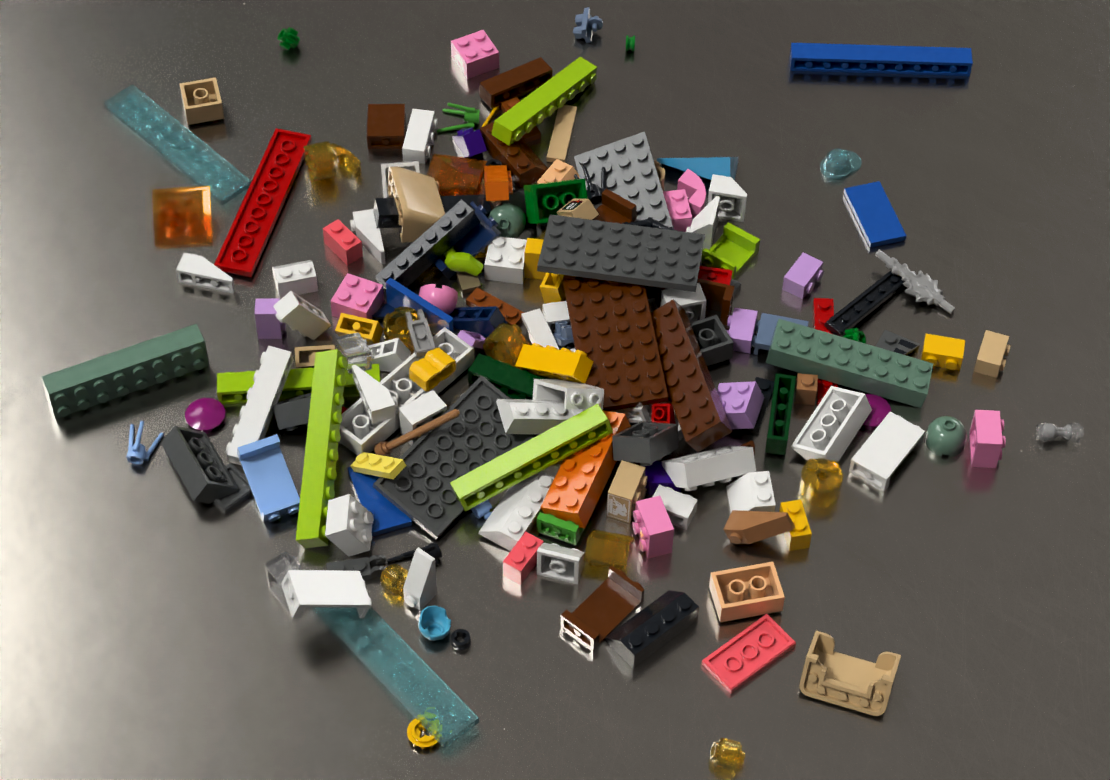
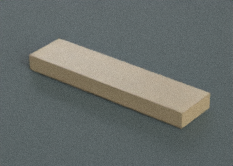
M563 105L562 108H558L546 162L554 163L556 159L563 162L566 161L577 114L576 106Z

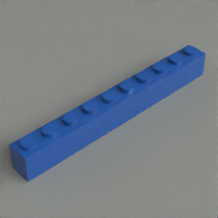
M791 43L790 71L970 76L973 64L971 48Z

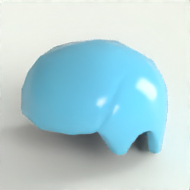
M436 605L427 606L421 611L418 628L421 634L428 640H441L450 632L451 619L447 617L444 608Z

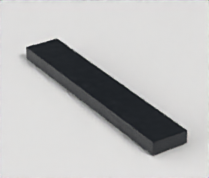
M889 271L827 320L824 326L835 335H844L845 330L854 327L904 286L903 283L905 281H902L901 276L892 274Z

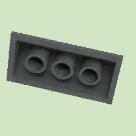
M174 426L161 445L165 450V454L171 460L174 469L179 474L182 483L190 493L192 500L210 504L214 502V499H222L238 491L239 488L234 483L229 471L225 469L223 461L205 432Z

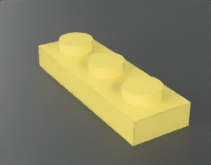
M363 452L356 457V460L350 466L354 472L394 480L407 465L403 459Z

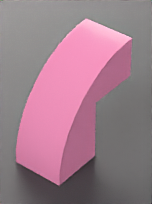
M687 169L678 179L677 190L685 189L692 217L695 218L705 208L706 189L700 177Z

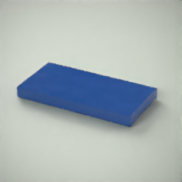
M880 181L844 188V195L870 248L906 240L907 235Z
M389 278L386 281V296L389 305L404 314L410 311L414 321L419 320L417 310L422 309L432 333L436 335L444 327L454 333L453 317L394 279Z
M351 467L347 468L358 501L373 514L372 537L412 525L411 519L373 488V484L380 477L354 472Z

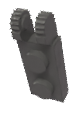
M382 554L373 555L370 558L364 557L326 563L327 570L360 571L363 580H370L374 577L388 574V568L383 565L386 562V557Z

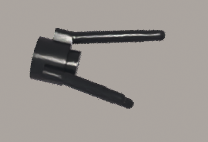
M582 165L588 184L586 190L587 199L592 204H598L602 202V192L605 190V167H602L600 188L597 184L591 183L586 166ZM577 174L574 175L575 179H580Z
M436 542L420 548L435 558V566L439 564L437 559L442 557V553ZM415 550L387 559V562L391 563L412 557Z

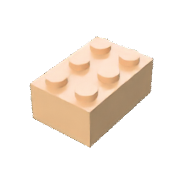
M774 562L711 572L709 588L720 622L783 611L785 596Z

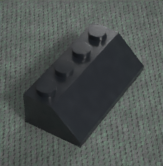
M668 590L606 636L604 640L634 669L698 621L699 606L686 593Z

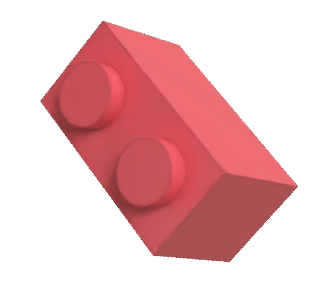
M339 219L323 228L324 243L347 266L363 257L362 241Z
M525 531L503 561V576L521 585L536 566L537 550L544 541Z

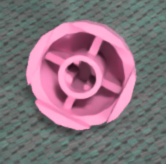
M428 284L420 288L419 296L446 314L450 315L456 308L458 293L453 288L442 285V289L435 288L436 284Z

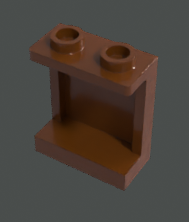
M368 104V149H402L405 140V104Z

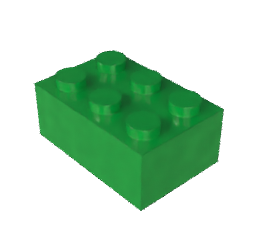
M585 179L524 185L527 222L530 224L548 222L550 215H558L557 211L572 199H587Z

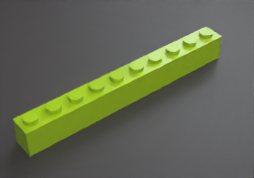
M338 349L316 352L296 531V541L304 548L328 546L329 541L325 536L328 500L335 497L334 481L337 477L336 461L339 457L340 423L342 422V405L344 404L343 391L346 385L345 371L348 366L347 358Z

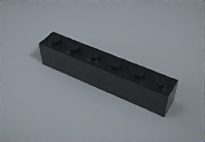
M485 194L440 196L445 214L461 199L474 211L475 209L470 203L473 201L477 206L481 204L488 212L487 218L492 211L490 202L486 201ZM375 198L373 213L377 228L402 227L399 225V214L394 198Z
M461 199L375 276L379 284L383 285V289L386 291V281L389 278L394 279L406 288L480 223L474 210Z

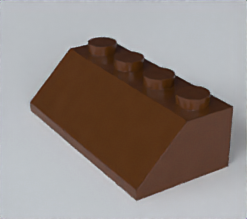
M494 122L480 128L487 152L493 159L501 161L502 165H507V171H511V179L518 188L537 182L548 170L546 165L522 138L509 146L491 135Z

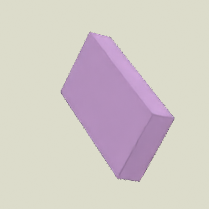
M460 330L457 335L471 347L490 350L493 346L491 341L479 333Z

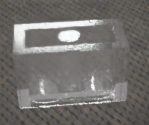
M359 332L336 337V348L348 361L346 368L348 374H352V365H357L363 371L372 369V361H374L373 351L368 348L366 339H363Z

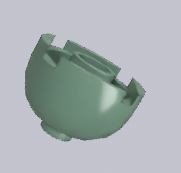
M511 203L500 204L488 216V219L492 217L499 224L496 227L501 233L499 237L517 239L525 230L526 217L517 205Z
M938 417L927 428L925 436L926 446L938 456H942V454L949 455V457L956 456L965 447L967 439L966 429L961 421L955 417Z

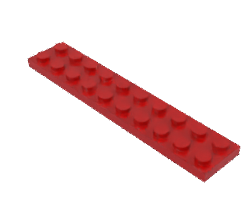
M275 129L214 263L223 272L252 277L312 141L311 135Z

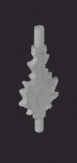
M880 249L875 253V256L883 261L888 269L892 270V274L902 277V281H905L903 285L908 288L905 290V293L916 297V302L924 301L927 302V305L935 304L942 307L949 314L953 313L955 307L944 300L945 297L942 296L943 291L938 289V280H932L928 273L924 275L921 270L916 275L915 271L909 270L906 263L901 265L894 257L890 258Z

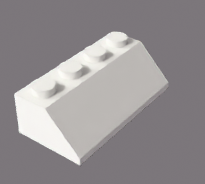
M831 386L791 445L792 449L814 466L833 471L872 411L866 395Z
M497 399L496 401L506 434L540 435L586 410L564 409V401Z
M728 445L661 461L663 468L675 486L685 488V491L696 490L699 485L703 487L713 486L715 481L721 483L732 481V477L740 478L749 472H756L753 447Z
M540 471L508 488L478 534L511 551L525 531L528 533L537 522L539 513H543L541 505L554 477Z

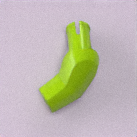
M454 247L444 254L446 257L445 265L452 271L467 272L477 276L483 269V264L469 253L456 252Z

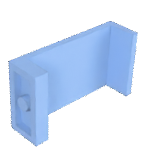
M276 434L238 447L237 455L263 522L278 520L281 518V515L289 513V515L298 513L300 498L281 452L278 435Z

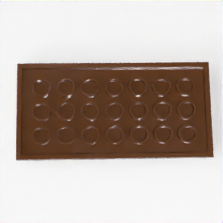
M584 277L563 280L575 351L580 350L587 353V357L594 361L585 384L604 389L603 410L614 411L668 402V393L645 285Z

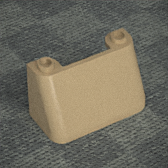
M398 166L389 167L387 192L389 198H394L398 210L399 225L402 226V233H400L401 242H414L445 215L439 195V182L435 181L434 177Z
M816 631L806 656L799 684L801 692L808 697L869 715H882L888 704L901 655L892 652H882L878 656L876 663L835 652L833 637Z

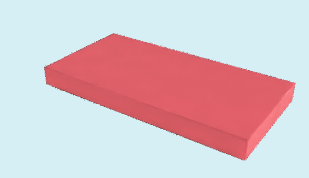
M765 614L703 659L702 665L732 694L796 646V642L768 614Z

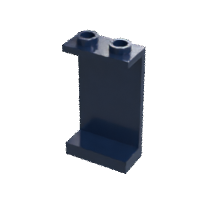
M472 201L470 204L475 209L474 212L480 223L453 247L456 252L469 253L475 257L501 233L496 228L499 224L492 217L487 218L488 212L481 204L477 206ZM443 255L434 264L450 279L457 271H452L445 265L446 257Z

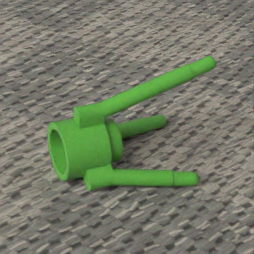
M447 103L448 106L460 110L443 109V112L464 115V122L468 123L437 129V132H447L467 127L474 128V124H479L480 110Z

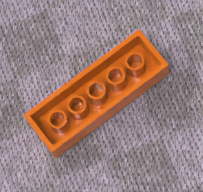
M602 410L610 422L613 433L564 458L541 505L544 514H552L556 518L574 522L576 525H579V528H586L617 462L613 460L612 436L631 427L624 413Z

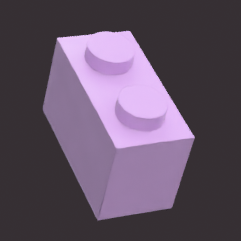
M803 252L784 276L782 290L803 299L807 293L810 294L812 292L815 282L821 280L824 274L822 270L823 262Z
M280 298L255 300V321L258 339H282V331H286V323L283 324L277 319V312L273 307Z
M734 307L733 315L728 317L727 326L730 329L726 330L733 341V351L750 354L758 311Z

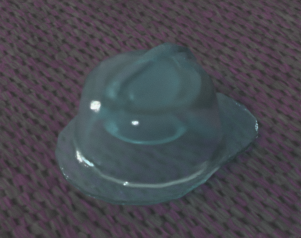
M837 148L831 150L822 160L820 170L826 177L838 179L858 170L862 162L859 155L855 152Z

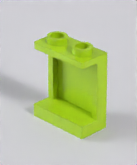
M728 222L724 226L723 235L709 250L704 248L702 251L701 263L707 267L733 270L732 279H735L759 252L760 239Z

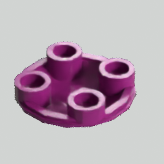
M865 394L872 411L863 425L866 429L873 430L891 412V406L880 396Z
M201 398L195 400L187 407L185 419L190 427L208 434L226 419V412L220 401L213 398Z

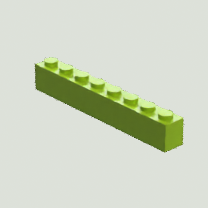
M582 57L577 58L494 120L491 135L509 146L515 141H519L525 133H529L533 127L541 124L546 117L551 116L558 108H562L567 101L572 100L579 92H583L588 85L593 84L597 78V66Z
M379 364L357 365L380 382ZM348 365L345 371L346 385L344 386L343 396L357 397L360 394L353 380L352 365ZM314 368L290 369L279 401L311 393ZM255 371L217 373L218 401L222 405L247 403L248 399L246 396L248 389L252 388L255 382L253 381Z
M597 403L455 479L450 484L466 512L613 433L607 416Z

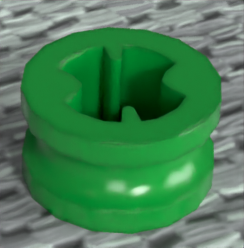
M626 35L625 51L631 49L634 52V35L633 37Z

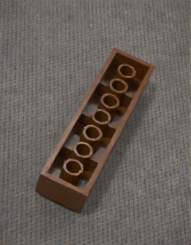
M673 299L651 312L669 398L686 442L699 452L730 434L732 429L687 314Z

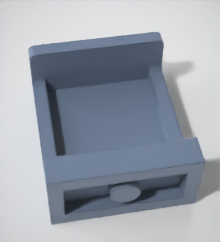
M762 313L761 319L756 320L754 331L758 333L753 335L751 347H755L754 354L758 355L759 349L769 350L778 319L807 327L809 321Z

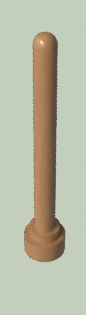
M454 409L390 442L381 441L374 445V451L377 455L390 456L393 449L457 418L460 415V411Z

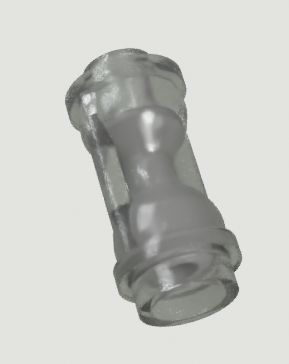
M1046 422L1036 425V439L1042 442L1053 441L1057 437H1064L1068 441L1079 442L1080 438H1083L1084 435L1083 426H1080L1079 422L1069 423L1064 427H1056L1054 424Z

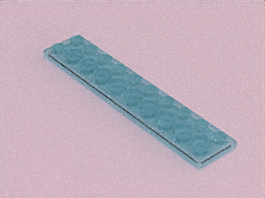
M130 85L104 102V106L108 111L221 205L226 204L249 188L251 180L135 85Z
M311 607L406 709L420 721L425 729L435 737L443 748L479 723V718L372 607L364 618L359 617L357 608Z

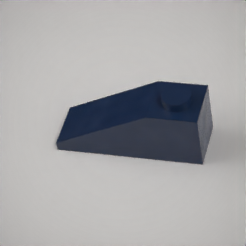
M497 306L458 307L450 314L453 317V328L479 333L484 337H500L507 325V321Z

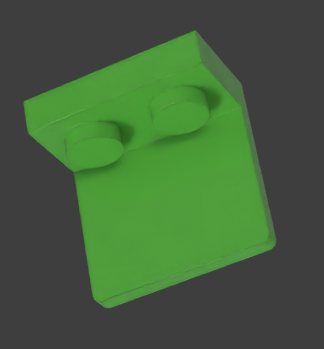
M540 512L537 517V532L573 545H577L585 529L579 528V525L572 521L556 518L552 514Z

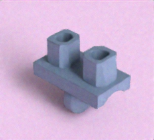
M589 7L584 8V13L575 17L577 27H574L573 33L576 39L584 38L586 43L592 42L593 32L602 29L603 21L598 16L592 17Z
M567 321L555 322V332H552L559 350L561 348L573 349L574 340L571 325Z

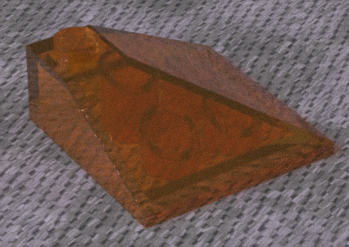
M433 154L427 176L434 177L435 181L439 182L440 196L480 195L484 180V166H486L488 161Z
M210 186L152 189L155 246L213 243Z

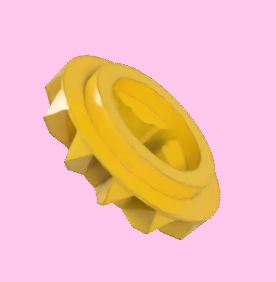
M419 716L408 725V740L412 742L414 747H421L422 750L425 747L432 748L436 743H440V739L443 736L442 725L432 716ZM429 729L430 736L424 735L421 737V730L425 732Z

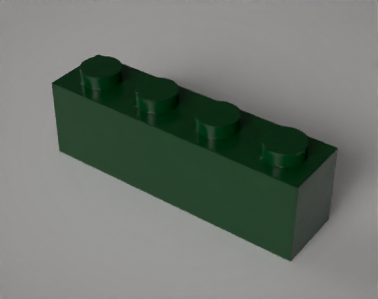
M480 353L468 370V383L473 384L482 375L510 399L534 400V379H546Z
M776 373L766 453L786 455L796 376Z

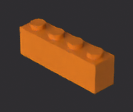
M507 165L484 166L486 201L509 200V194H513L511 171H507Z

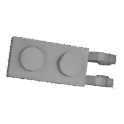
M422 309L417 310L419 320L413 321L410 311L405 312L407 328L416 358L425 356L428 351L436 348L427 318H425Z

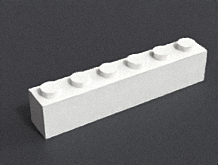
M268 346L266 352L262 353L260 369L255 371L253 378L255 382L253 387H250L247 392V403L240 410L239 416L241 418L239 424H235L233 429L234 437L232 442H229L226 447L225 453L229 462L241 465L237 455V448L265 438L274 414L273 405L279 401L294 361L292 352Z

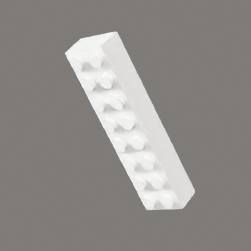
M445 327L433 336V341L436 348L439 347L456 361V370L451 376L440 381L432 389L437 395L474 362V347H471ZM414 352L379 382L389 390L391 397L395 396L397 400L396 417L372 424L362 398H360L342 413L339 431L340 443L357 456L363 452L371 453L374 450L375 444L385 441L400 428L399 408L419 398L422 394L430 392H426L409 378L411 364L425 356L416 358Z

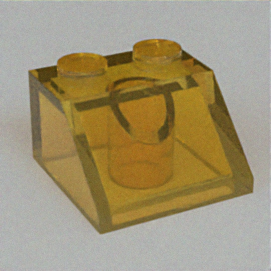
M593 529L587 539L584 562H589V565L593 567L612 565L617 570L626 569L634 537Z

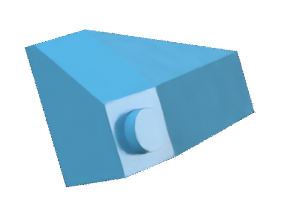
M738 157L657 158V162L683 171L689 169L698 176L710 180L713 174L732 177L735 180Z

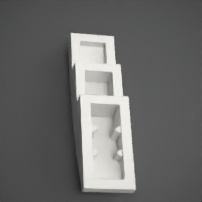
M540 308L521 314L522 321L529 332L531 343H537L545 348L547 345H550L559 350Z

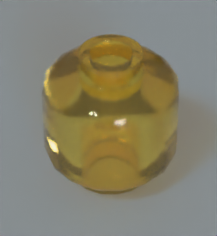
M391 564L382 571L380 584L395 596L402 595L409 571L400 565Z
M720 738L711 747L710 759H713L714 765L734 770L739 764H743L745 751H742L740 742Z

